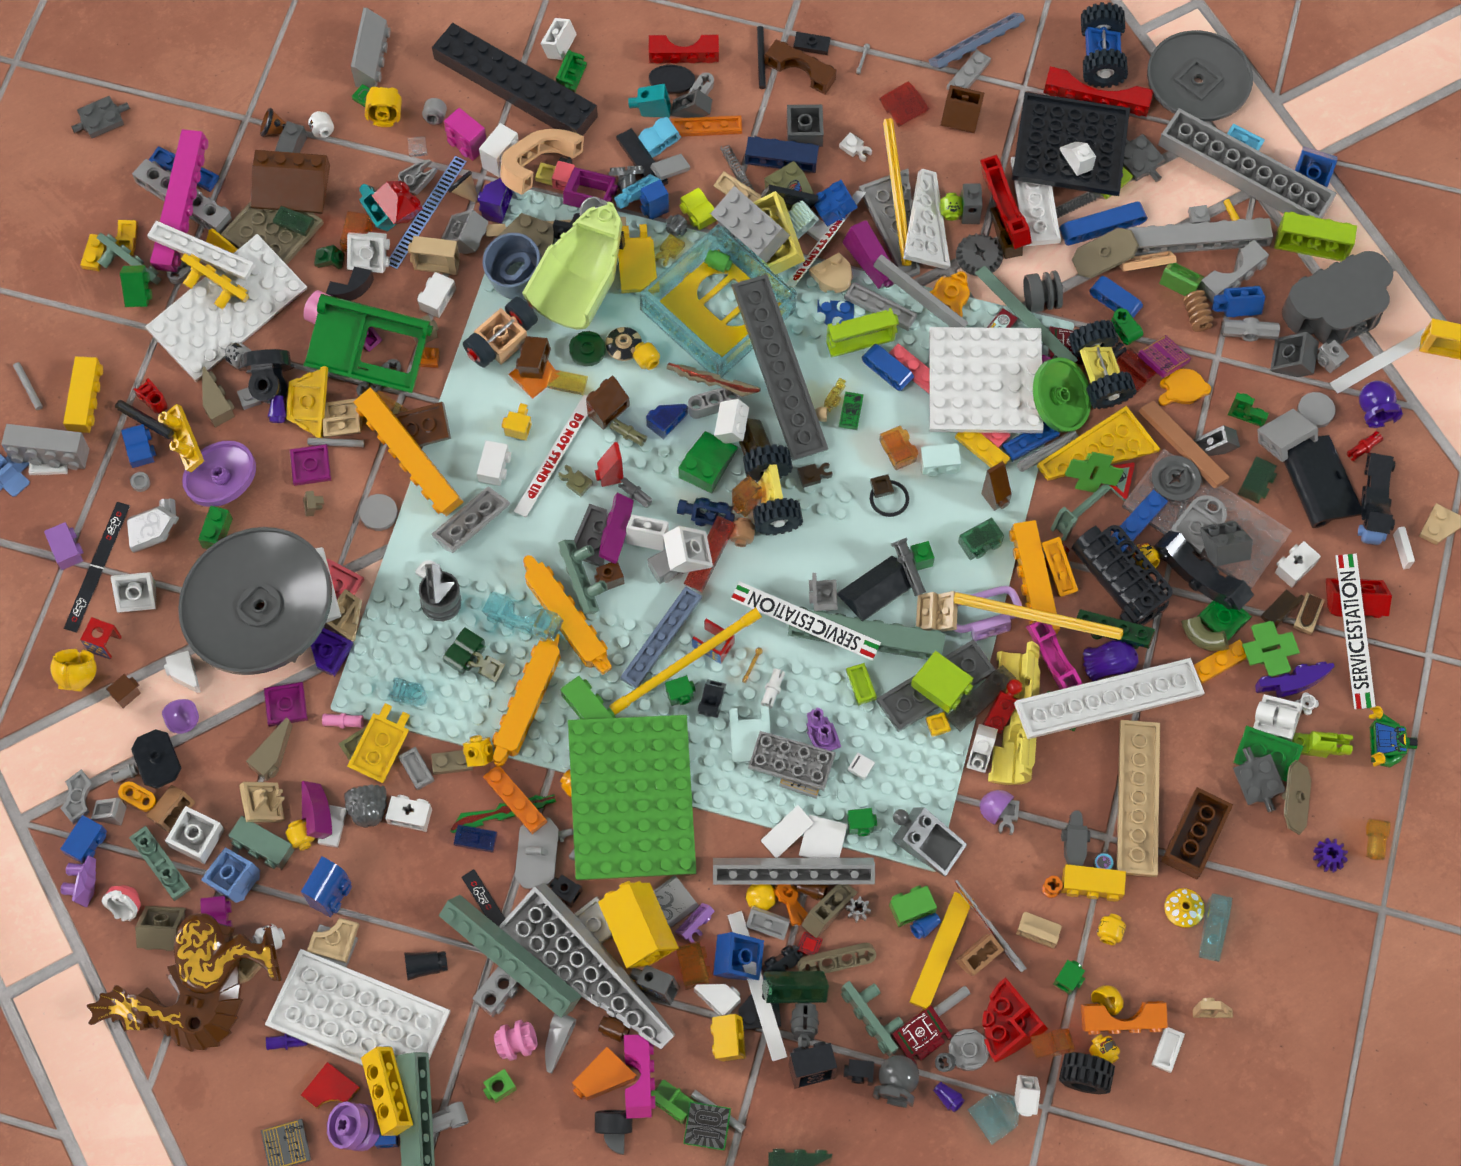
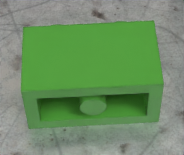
M916 886L910 890V893L905 895L899 893L893 896L889 903L898 927L933 914L937 910L928 886Z

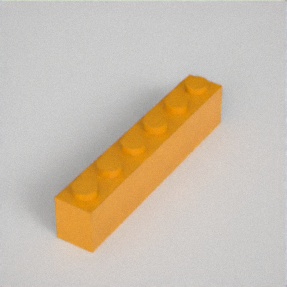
M1036 520L1014 523L1009 531V538L1011 542H1014L1015 546L1013 548V556L1015 560H1018L1019 564L1017 566V574L1019 578H1022L1023 582L1021 592L1023 596H1026L1027 603H1025V607L1057 614ZM1052 625L1055 633L1058 634L1060 627Z

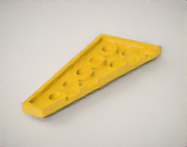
M1125 406L1039 462L1037 468L1049 481L1064 477L1071 460H1085L1088 453L1096 452L1114 456L1111 464L1159 452L1160 448L1129 408Z

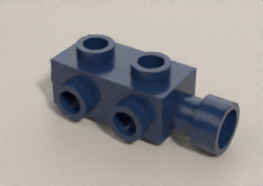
M704 497L696 498L694 504L680 499L677 507V514L691 515V521H695V525H712L718 531H723L724 528L728 529L735 519V514L732 513L733 506H729L726 502H712Z

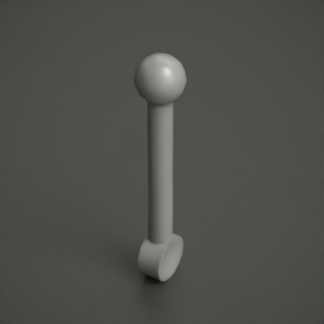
M867 43L863 46L864 51L856 74L861 73L867 50L870 49V45Z

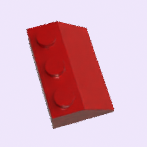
M1326 578L1327 607L1331 614L1342 617L1338 578ZM1360 579L1364 616H1372L1374 618L1389 616L1392 594L1384 580Z

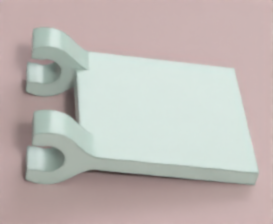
M769 706L761 707V719L738 720L737 708L729 709L733 762H749L759 732L770 733Z

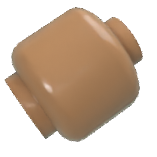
M737 518L731 524L730 540L735 543V546L746 547V545L751 544L754 540L755 525L748 518Z

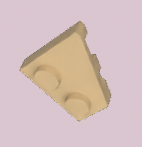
M1436 503L1419 537L1435 545L1439 544L1446 537L1451 536L1461 528V515Z
M344 589L337 599L341 617L327 622V624L354 642L362 600Z
M1203 998L1193 1008V1018H1233V1010L1222 1001H1215L1214 998Z

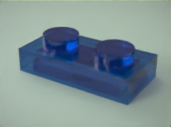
M458 825L453 844L454 846L493 853L498 833L496 831Z

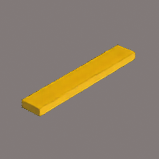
M954 892L909 1002L922 1009L931 1005L970 909V905L960 893Z

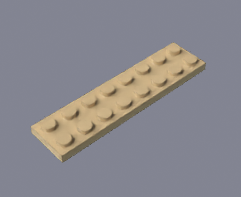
M1120 721L1116 870L1126 871V875L1158 876L1160 723Z

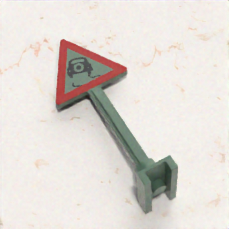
M1135 463L1114 465L1113 467L1121 468L1124 471L1116 486L1104 484L1073 512L1063 507L1059 510L1050 530L1053 532L1058 529L1063 534L1061 540L1065 542L1070 537L1078 517L1109 490H1112L1123 501H1126Z

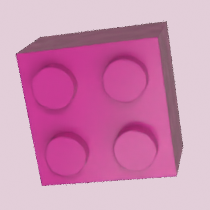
M458 108L444 120L447 142L452 147L458 148L464 157H469L473 161L480 155L479 148L486 141L485 128L461 108Z

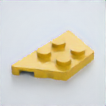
M326 366L320 367L319 370L312 373L309 372L301 378L289 381L286 419L315 435L317 438H323V419L325 418L328 367Z

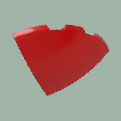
M1006 977L1002 979L990 995V1002L987 1010H984L982 1020L986 1037L984 1042L995 1062L1022 1049L1048 1030L1047 1026Z

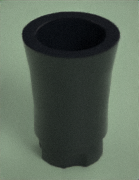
M437 951L421 953L404 952L408 981L422 976L438 974L440 971H448L446 951L438 953Z

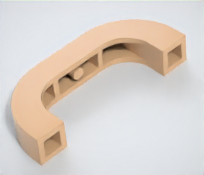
M544 129L529 134L503 153L500 171L502 182L509 189L521 195L532 188L534 172L523 166L544 153H559L573 159L583 152L584 136L561 129Z

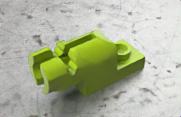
M1311 731L1310 734L1294 733L1292 742L1303 746L1301 755L1327 758L1329 754L1351 755L1353 746L1349 745L1350 741L1353 740V735Z

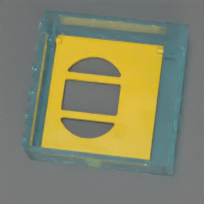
M717 224L640 292V310L707 372L718 374L722 378L750 353L753 347L745 324L741 326L727 325L740 313L738 306L723 320H719L704 305L733 279L741 282L767 274L781 315L785 321L795 312L797 292L793 287L787 286L778 274L775 275L766 263L758 260L754 252L748 251L739 239H735L727 228ZM718 249V251L730 255V260L733 261L730 270H726L723 273L708 267V264L704 262L709 250L714 251ZM713 274H728L702 299H698L697 290L705 278Z

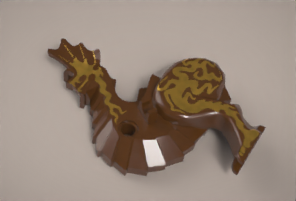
M197 913L189 915L182 921L174 938L175 965L167 966L170 973L168 979L179 994L178 1001L173 1006L168 1007L159 1001L149 987L144 989L139 995L128 994L119 985H114L111 992L100 993V998L97 1002L87 1004V1008L92 1013L88 1024L95 1025L102 1020L111 1018L112 1023L122 1020L124 1031H142L149 1029L148 1024L150 1023L156 1029L160 1028L167 1037L171 1036L178 1046L182 1045L191 1052L194 1049L207 1050L208 1047L220 1046V1042L232 1034L230 1030L238 1019L237 1014L243 1001L240 998L242 984H240L238 974L239 962L243 959H249L264 967L273 981H282L271 927L265 929L263 941L259 944L254 943L244 934H238L233 938L232 934L235 928L218 923L209 914ZM195 1017L200 1021L197 1029L192 1026V1020Z

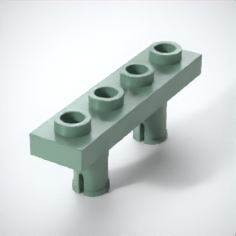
M100 232L97 236V239L107 246V250L97 261L106 269L116 256H120L131 266L144 264L145 261L137 255L135 257L129 254L131 250L123 244L121 246L117 245V239L109 233L106 236ZM151 266L146 267L150 280L158 285L162 280L157 276L159 272Z
M574 540L558 542L560 554L566 564V571L571 577L573 590L579 599L580 609L584 614H594L600 611L595 596L607 591V584L601 580L590 585L582 564V560L595 554L593 547L587 545L577 550Z
M146 826L129 837L174 901L191 890L188 883Z
M850 981L845 983L841 989V996L844 1001L852 1005L855 1016L859 1020L862 1019L866 1024V1031L879 1042L877 1045L883 1054L887 1053L889 1057L895 1054L898 1047L891 1036L894 1031L904 1025V1022L900 1017H897L887 1025H881L867 1005L870 1000L881 993L875 983L860 993L857 992Z

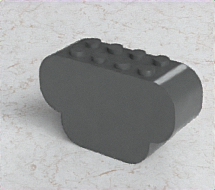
M1364 251L1357 255L1352 254L1340 263L1334 262L1329 268L1325 270L1319 269L1312 276H1304L1295 283L1283 305L1282 317L1288 327L1296 334L1308 332L1310 335L1314 334L1323 344L1326 342L1329 344L1333 340L1338 344L1349 341L1374 329L1380 322L1381 316L1390 302V296L1386 289L1393 279V269L1386 258L1380 253Z

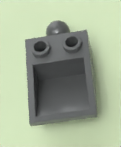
M925 807L913 808L909 815L903 809L896 810L893 814L894 822L897 825H901L892 840L906 852L941 875L946 876L967 844Z

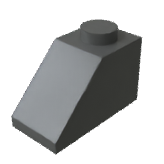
M696 89L674 99L670 115L682 118L705 117L711 112L713 99Z
M1224 425L1193 439L1208 456L1226 454L1240 447L1236 430Z

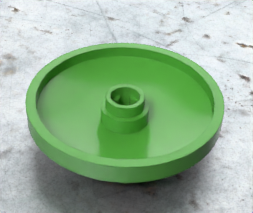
M1058 357L1045 361L1038 368L1033 381V398L1036 409L1042 420L1051 429L1058 432H1070L1079 429L1088 419L1091 409V402L1086 390L1089 385L1079 366L1067 358Z

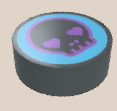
M1099 853L1093 861L1094 868L1112 870L1114 859L1108 853Z

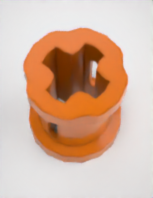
M1050 876L1045 880L1042 892L1046 897H1057L1063 883L1059 877ZM1054 884L1055 890H1051L1049 885Z

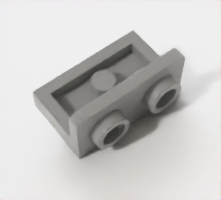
M812 573V580H809L810 604H814V611L837 610L836 580L817 581L816 573Z

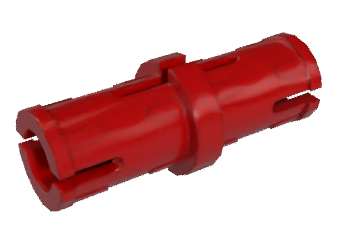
M1375 431L1366 439H1361L1358 445L1347 451V456L1349 458L1352 457L1351 460L1355 461L1382 442V435L1377 436L1379 432Z

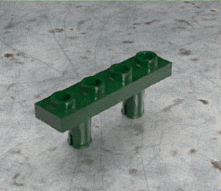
M1082 609L1079 610L1077 619L1122 628L1123 636L1120 640L1110 639L1129 643L1134 649H1138L1139 646L1149 649L1155 634L1154 628ZM1091 634L1092 638L1095 640L1105 637L1096 634Z

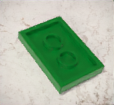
M1246 725L1233 763L1242 765L1247 761L1242 750L1244 748L1247 750V747L1251 748L1254 757H1263L1271 754L1281 780L1287 782L1288 768L1295 760H1299L1303 746Z

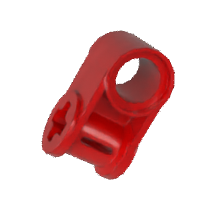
M147 378L145 383L138 388H134L133 391L154 413L160 414L167 409V402L154 383Z

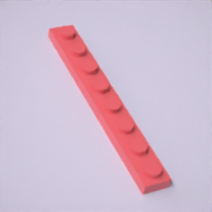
M898 343L889 354L906 366L914 375L912 381L929 394V368ZM981 433L998 448L1011 435L1009 433Z

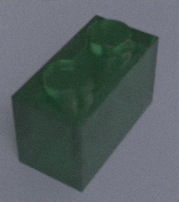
M1256 456L1238 495L1257 504L1261 498L1265 499L1270 490L1267 488L1268 483L1272 484L1276 478L1277 473L1274 471L1277 465Z
M991 517L960 534L958 543L969 560L979 559L988 550L999 548L1002 545L1004 534Z

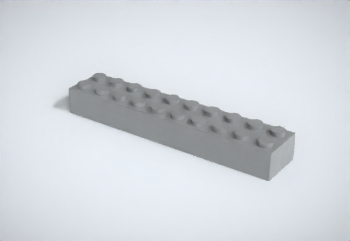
M1180 108L1160 137L1158 146L1282 213L1295 212L1300 215H1311L1315 218L1323 219L1337 194Z

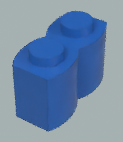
M144 424L121 430L132 468L155 462L153 456L157 455L154 445L150 446L149 440L152 439L149 428L145 429Z

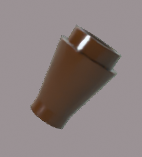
M826 884L797 885V892H801L817 901L822 900L827 894L828 885Z

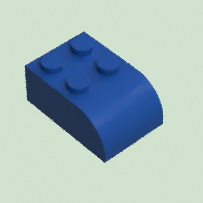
M322 856L302 888L301 893L310 907L332 917L333 913L336 914L339 911L342 898L349 894L352 882L341 867Z

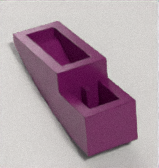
M302 781V820H306L307 836L325 839L332 835V821L327 797L321 784Z

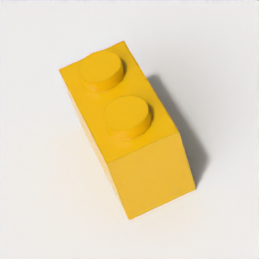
M737 1014L712 1017L710 1029L714 1037L712 1052L715 1059L730 1061L746 1058L743 1018Z

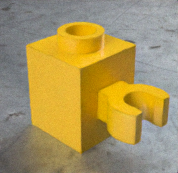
M520 403L518 413L509 411L508 416L504 417L502 428H504L505 436L527 441L532 426L531 417L527 416L528 405Z

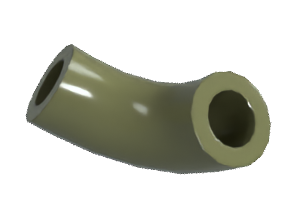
M1200 616L1181 621L1188 639L1197 647L1208 651H1224L1229 649L1225 632L1208 631L1203 627Z

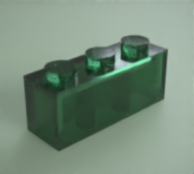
M824 971L764 972L762 992L766 1003L827 1002L829 984Z

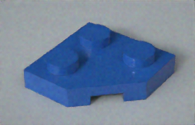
M818 300L817 313L822 312L825 314L824 323L826 325L831 324L834 317H841L842 319L839 321V324H841L842 321L854 318V304L845 301L840 304L839 308L841 311H838L837 304L840 301L830 300V302H824L820 306Z

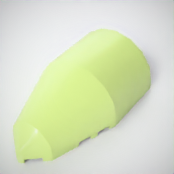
M607 202V205L598 208L594 206L587 209L572 224L573 227L566 233L563 232L560 235V239L554 245L551 244L547 248L522 292L530 306L538 313L564 327L576 330L586 329L592 322L614 281L622 221L612 202Z

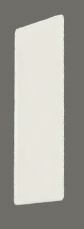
M797 805L761 839V842L775 858H778L814 822Z

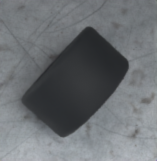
M626 1110L596 1111L595 1132L599 1134L631 1133L632 1118L626 1119Z

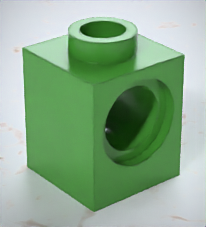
M505 1069L483 1082L486 1087L483 1089L488 1100L493 1098L495 1103L517 1090ZM496 1083H503L504 1088L502 1091H493V1086Z

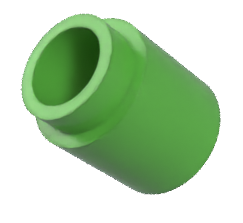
M709 250L704 263L708 264V267L725 273L726 270H730L733 261L730 260V255L718 250Z

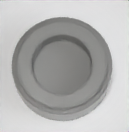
M137 472L132 475L130 484L135 491L143 492L149 488L150 479L146 473Z

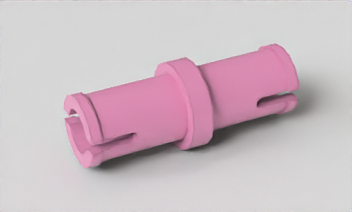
M341 713L340 715L323 714L322 716L323 726H339L342 729H345V727L362 728L364 723L363 715H346V713Z

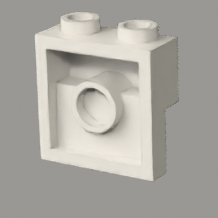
M349 232L347 234V270H353L355 266L372 270V272L383 273L390 264V257L386 256V250L390 248V239H387V234Z

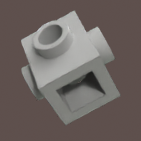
M1333 340L1329 344L1327 342L1318 349L1320 352L1317 354L1316 359L1321 366L1331 373L1341 366L1349 355L1340 344Z

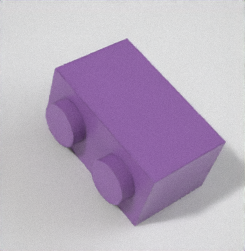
M64 522L44 531L61 570L83 561L81 554L84 552L80 543L76 544L74 538H77L73 527L69 528L67 523Z

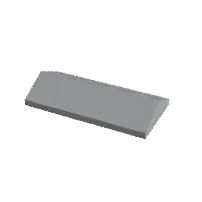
M488 486L431 535L446 551L454 553L511 504Z

